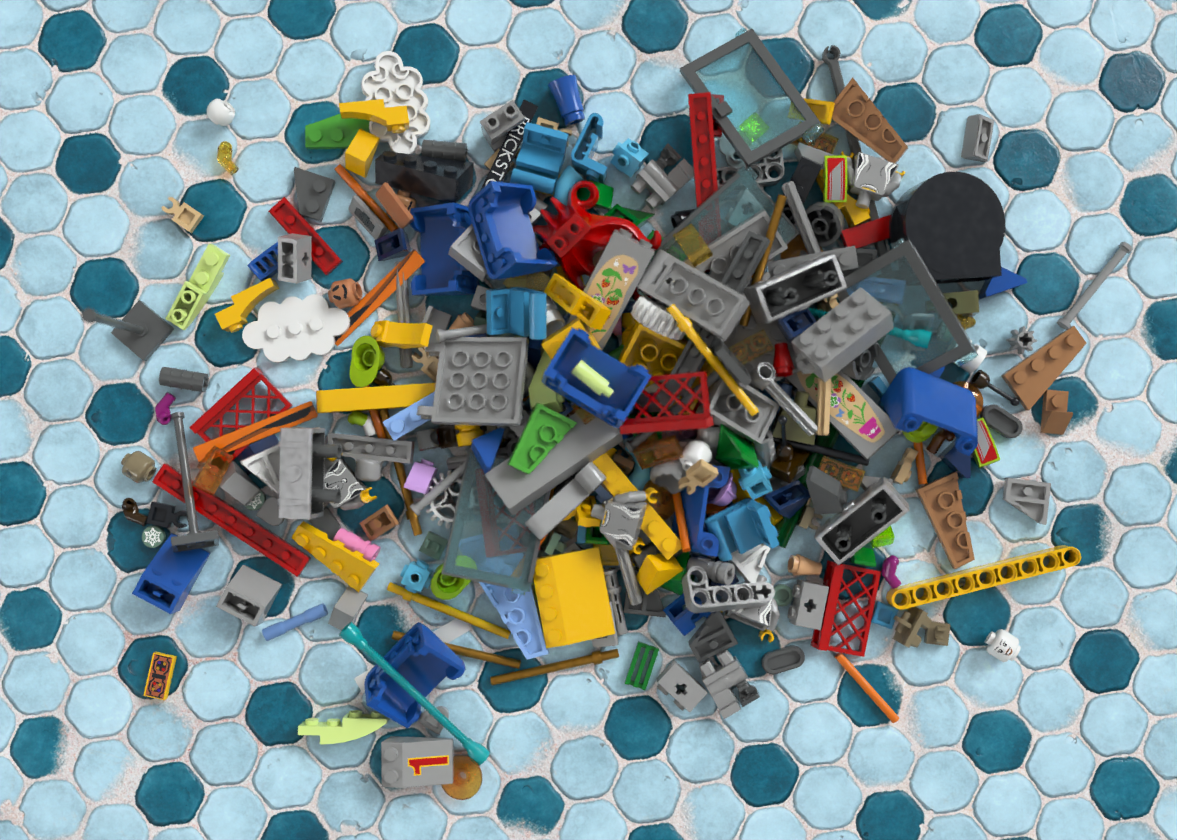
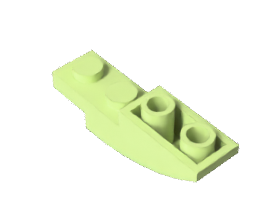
M208 244L190 280L184 282L165 318L182 330L188 328L205 306L223 277L224 273L222 270L230 257L228 253L213 244Z
M361 710L349 711L343 717L342 722H340V719H328L327 722H319L317 718H308L298 726V735H319L320 744L343 743L361 738L387 724L390 718L377 711H372L371 714H362Z

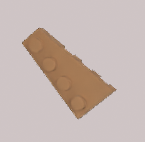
M852 77L833 102L835 106L832 120L886 161L896 164L907 151L908 146Z
M1071 326L1068 330L1063 331L1001 375L1026 411L1032 408L1086 345V341L1076 327Z
M957 471L916 489L953 569L975 560L970 533L967 530V518L963 510Z

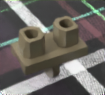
M911 607L907 612H904L901 618L895 615L893 619L899 623L895 628L896 633L892 639L908 648L910 646L917 648L921 642V637L916 635L920 627L927 629L932 622L927 616L928 613L917 607Z

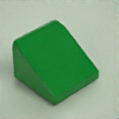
M862 547L849 560L854 564L876 567L875 554L873 549Z

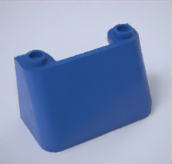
M491 181L469 202L468 211L487 274L491 279L501 280L551 270L557 265L555 255L551 249H539L528 213L533 210L537 200L532 185Z
M453 202L411 208L410 213L414 217V221L410 223V226L421 235V257L425 260V263L421 265V275H415L411 281L412 295L451 296L475 294L477 285H479V278L448 255L451 245L472 224L468 207Z
M572 327L544 372L541 381L551 390L607 424L620 428L652 375L648 374V370L639 364L630 367L626 366L590 344L591 340L588 338L589 334L579 328L576 330ZM580 360L610 382L608 386L614 392L609 398L603 393L599 396L571 373Z
M903 368L897 373L880 399L894 428L904 432H912L918 429L923 421L953 432L956 436L955 447L957 451L970 456L978 445L976 399L972 392L915 368Z
M712 465L718 469V476L703 488L697 485L695 492L690 495L687 494V487L680 491L691 551L717 557L719 541L714 534L705 532L703 529L709 487L721 488L726 485L729 479L730 467ZM674 509L671 530L680 540L677 519Z
M420 622L416 623L383 657L424 697L446 676L451 680L460 678L466 670L464 661L427 626ZM376 664L365 678L366 705L408 729L414 722L419 720L421 705L406 690L402 689L384 669L382 670Z

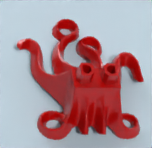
M579 181L571 187L567 206L552 197L550 201L558 214L553 215L547 210L541 209L540 214L547 222V225L533 227L534 234H538L543 238V244L539 249H551L568 280L582 291L585 286L581 276H591L595 268L593 257L597 252L605 249L614 229L619 231L622 228L633 234L631 238L637 241L643 239L651 243V248L654 251L660 247L662 241L660 232L657 230L654 231L653 238L649 240L633 222L627 219L586 212L587 209L595 206L599 199L598 188L590 181ZM582 187L590 191V197L585 201H581L577 196L578 190ZM635 288L631 296L636 301L641 296L638 294L637 288Z

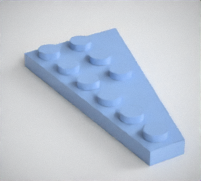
M513 525L507 533L516 540L520 533L518 525ZM483 534L462 539L459 544L462 554L475 561L477 570L510 577L525 555L523 552L486 558ZM506 535L500 541L501 551L509 550L515 543ZM517 544L514 549H518V548H522V547H520V546ZM479 582L491 603L501 615L504 624L511 631L514 640L526 659L549 654V649L546 648L541 617L532 583L530 592Z

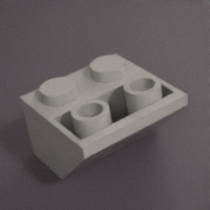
M242 565L226 586L216 607L256 627L263 623L282 584L246 565Z

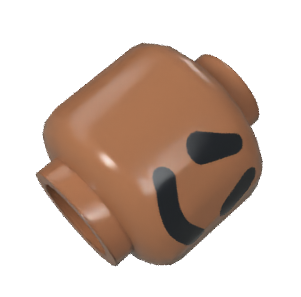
M351 278L339 280L332 283L331 289L328 291V297L330 302L334 303L339 309L356 306L360 299H362V289L360 284Z

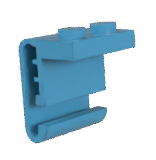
M592 113L571 152V165L577 173L586 176L587 181L594 180L604 184L607 178V166L592 160L598 148V137H603L604 122L600 114ZM596 128V134L592 133L590 136V143L587 142V139L592 129Z
M526 122L523 143L516 160L517 166L516 169L513 168L510 183L532 185L536 191L553 195L556 181L559 178L565 160L569 134Z
M523 287L486 290L487 334L512 333L522 337L529 336V339H546L547 293Z
M746 498L704 520L708 532L714 534L719 541L718 557L720 561L733 559L731 553L738 550V553L743 554L760 544H764L771 549L779 546L778 532L775 526L771 524L769 518L771 513L766 505H762L751 498Z

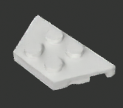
M279 444L240 461L245 468L275 492L279 493Z
M704 522V527H703V529H704L706 532H708L707 527H706L705 522ZM760 544L743 554L738 553V550L731 553L733 559L729 561L747 583H756V579L771 548Z

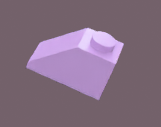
M421 459V463L414 462L404 488L423 494L429 493L431 491L429 490L430 486L434 484L432 480L436 477L438 471L437 467H433L434 462Z

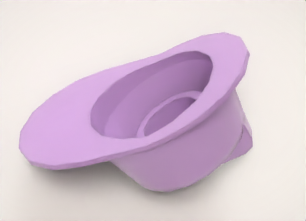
M729 472V479L725 486L721 488L709 487L707 503L723 507L737 498V486L732 480L733 473Z

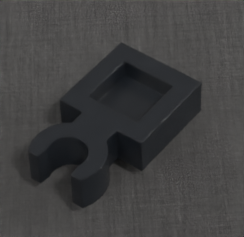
M154 501L151 502L147 523L170 528L173 522L176 527L184 528L187 524L181 523L179 519L180 516H187V512L179 511L175 513L176 506Z

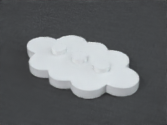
M384 51L375 59V71L368 72L361 81L363 94L367 97L365 101L383 99L385 108L407 106L409 129L403 133L396 134L392 133V131H387V127L370 121L369 131L371 134L380 137L379 142H389L391 151L413 155L417 149V138L425 136L430 129V118L425 112L428 107V98L421 90L422 76L413 67H403L401 57L397 53Z
M318 294L309 295L303 300L290 296L283 300L281 304L276 302L263 304L258 311V321H253L245 326L242 338L248 347L259 350L263 349L265 356L275 363L285 362L290 357L303 361L308 359L312 353L316 355L329 354L335 346V337L343 335L348 331L350 318L344 310L330 308L328 301Z

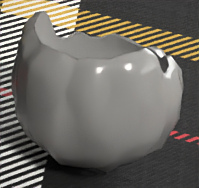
M664 456L654 463L650 470V479L658 487H664L671 494H676L687 487L678 488L679 479L686 477V471L683 469L679 457Z

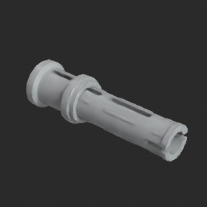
M618 568L603 569L609 601L612 602L617 636L628 633L620 598L622 587L618 583L616 574Z

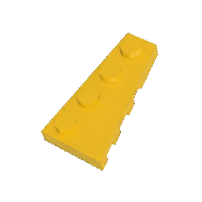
M305 521L297 527L291 537L298 545L302 546L358 593L380 564L374 560L370 562L364 559V554L357 550L353 553L344 547L345 544L339 540L332 541L328 539L326 533Z

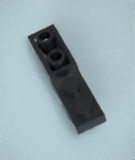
M804 156L801 157L790 179L796 186L802 204H804L822 167V164ZM786 200L783 213L794 225L795 220ZM778 225L777 230L781 234L783 230Z

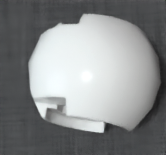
M214 99L207 107V116L216 125L227 126L232 123L235 117V110L226 100Z

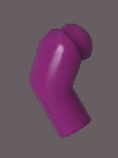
M169 392L155 406L156 419L162 425L170 423V405L176 399Z
M894 555L884 560L881 570L882 576L892 589L901 585L900 580L895 575L899 559Z

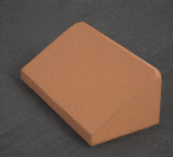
M385 182L375 195L396 224L404 229L414 221V217L390 185Z

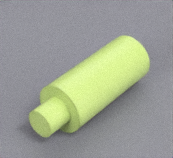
M582 360L579 361L571 372L599 396L603 393L609 398L614 392L608 386L610 382Z

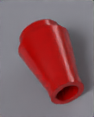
M788 343L775 344L773 359L775 376L788 377L793 375L795 368L788 349Z

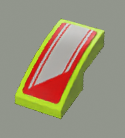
M824 155L823 201L847 202V156Z
M984 418L977 419L978 445L972 455L978 467L982 468L1000 461V457Z

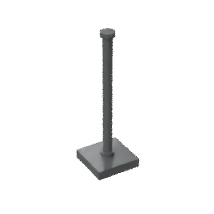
M141 300L133 306L122 320L99 314L90 308L84 309L81 314L84 322H96L114 327L111 333L143 361H147L174 330L170 324Z
M718 338L713 347L717 356L722 360L721 364L729 373L732 372L746 387L752 382L748 370L724 342ZM716 371L707 377L708 388L721 378ZM701 382L693 388L695 392L701 387ZM688 392L685 399L681 398L680 400L687 405L693 395ZM675 403L668 410L676 415L683 407ZM655 432L639 433L634 439L628 440L624 444L631 453H634L636 448Z
M184 412L172 413L171 419L174 420L189 533L187 535L171 537L174 553L219 546L218 530L207 532L198 530L183 425Z

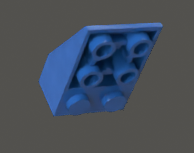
M171 533L141 575L132 592L133 595L169 614L181 610L210 555V552L202 548L174 553L171 537L178 536L174 533Z

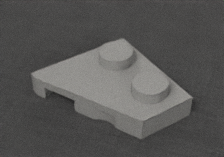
M1005 478L1003 500L1039 524L1046 525L1051 483Z

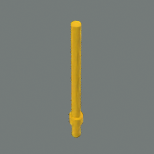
M674 304L668 307L667 311L678 323L676 326L680 331H684L750 415H755L759 410L691 326L693 323L689 318L684 317Z
M392 582L388 585V591L403 596L402 599L409 602L413 600L506 639L510 635V630L419 593H412Z

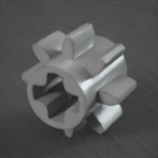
M1020 327L1019 332L1016 329L1010 331L1012 336L1006 340L1010 342V350L1017 349L1018 354H1024L1025 350H1033L1031 345L1037 342L1032 335L1034 331L1028 332L1025 327Z

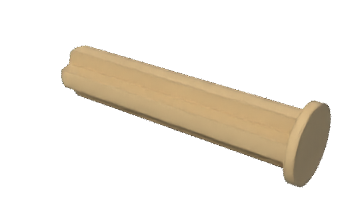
M818 377L817 435H829L831 378L824 383Z

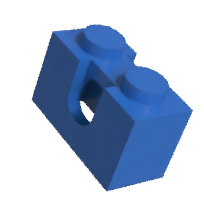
M683 593L664 608L663 611L685 636L696 627L695 623L702 617L708 618L711 612L692 613L687 608L683 611L685 604ZM694 596L696 604L702 605L701 599Z

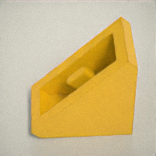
M359 129L345 152V169L366 178L380 137Z
M663 554L647 555L636 578L648 595L682 572L683 568L674 556L667 560Z

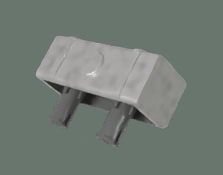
M834 253L809 259L803 264L756 282L755 285L745 288L744 292L750 302V308L756 323L768 324L782 319L795 311L806 309L811 304L832 297L836 293L847 289V285Z
M280 428L278 518L313 519L322 517L324 514V502L340 503L341 501L340 489H324L325 458H341L342 446L340 444H325V428Z
M882 477L875 484L870 485L855 500L848 502L843 507L842 513H837L831 519L826 520L816 530L814 538L831 558L840 565L855 555L858 550L890 525L896 523L899 518L909 511V504L885 477Z

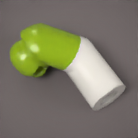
M353 411L348 415V422L351 425L357 424L362 426L367 437L377 434L369 415L360 411Z

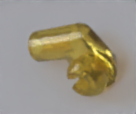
M227 141L221 142L218 146L217 161L230 175H233L238 171L239 167L232 161V145Z
M962 315L957 317L964 330L974 327L976 323L973 317L964 318Z

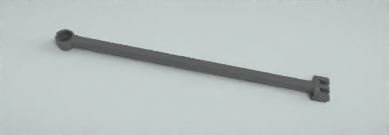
M831 45L830 50H828L829 46H827L823 51L822 60L828 64L837 98L845 88L838 61L841 54L837 46ZM828 52L833 54L834 59L827 58ZM845 130L850 152L854 153V159L858 152L862 153L859 140ZM871 200L869 204V215L871 217L868 220L869 222L879 219L875 201ZM885 240L874 243L878 257L888 252ZM891 263L881 269L882 274L877 275L878 278H895L900 280L899 270L893 271Z

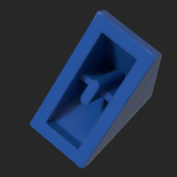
M1001 267L1002 276L985 280L978 297L980 300L1028 282L1026 278Z
M500 427L472 440L471 449L484 474L492 470L503 439L504 428Z

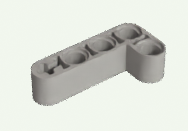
M782 148L775 152L776 156H767L760 160V163L753 164L748 168L746 165L716 168L717 178L720 175V181L717 180L718 188L726 182V175H734L742 166L747 172L755 173L757 176L755 181L761 187L778 184L784 175ZM768 170H775L778 173V178L770 177ZM741 182L734 190L746 189V187Z
M592 461L589 462L573 480L539 509L525 525L539 540H542L590 496L607 477Z
M699 566L691 567L682 578L685 604L692 613L762 607L772 600L775 595L774 587L768 582L709 587L706 572ZM690 575L696 576L698 583H694L690 579ZM737 592L744 596L745 601L738 598ZM716 594L723 598V603L716 600ZM694 596L701 599L702 605L696 604Z

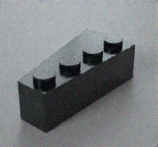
M385 151L375 159V183L383 185L386 182L395 189L450 203H457L473 186L474 162Z

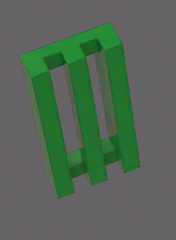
M638 641L624 682L625 684L646 690L659 651L658 647ZM641 647H643L645 651L635 681H633L631 677ZM651 650L653 653L643 683H639L649 651Z

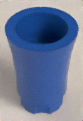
M576 75L564 76L550 82L548 87L556 101L561 117L564 118L565 125H574L585 120Z

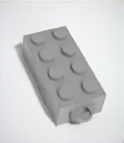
M860 287L791 341L795 356L797 357L798 369L804 372V374H816L825 383L894 328L892 312Z

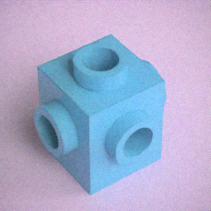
M628 138L623 144L619 142L612 151L614 156L610 163L631 178L640 169L649 153L642 149L637 142Z
M759 462L757 468L738 469L741 476L738 479L743 491L747 490L752 500L773 491L769 481L772 476L767 466L762 467Z
M421 560L413 561L409 565L406 564L400 574L403 577L401 583L405 585L404 588L412 593L422 592L425 588L428 589L433 578L431 576L433 569L429 568L430 565ZM417 574L419 581L413 580L412 575Z

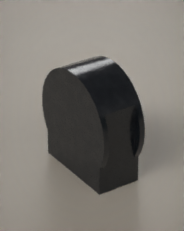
M944 172L910 188L897 201L889 221L891 247L894 249L909 240L912 246H915L937 284L977 282L1002 276L1000 248L1005 235V215L997 195L984 181L964 172ZM905 256L899 258L900 280H906V286L922 285Z

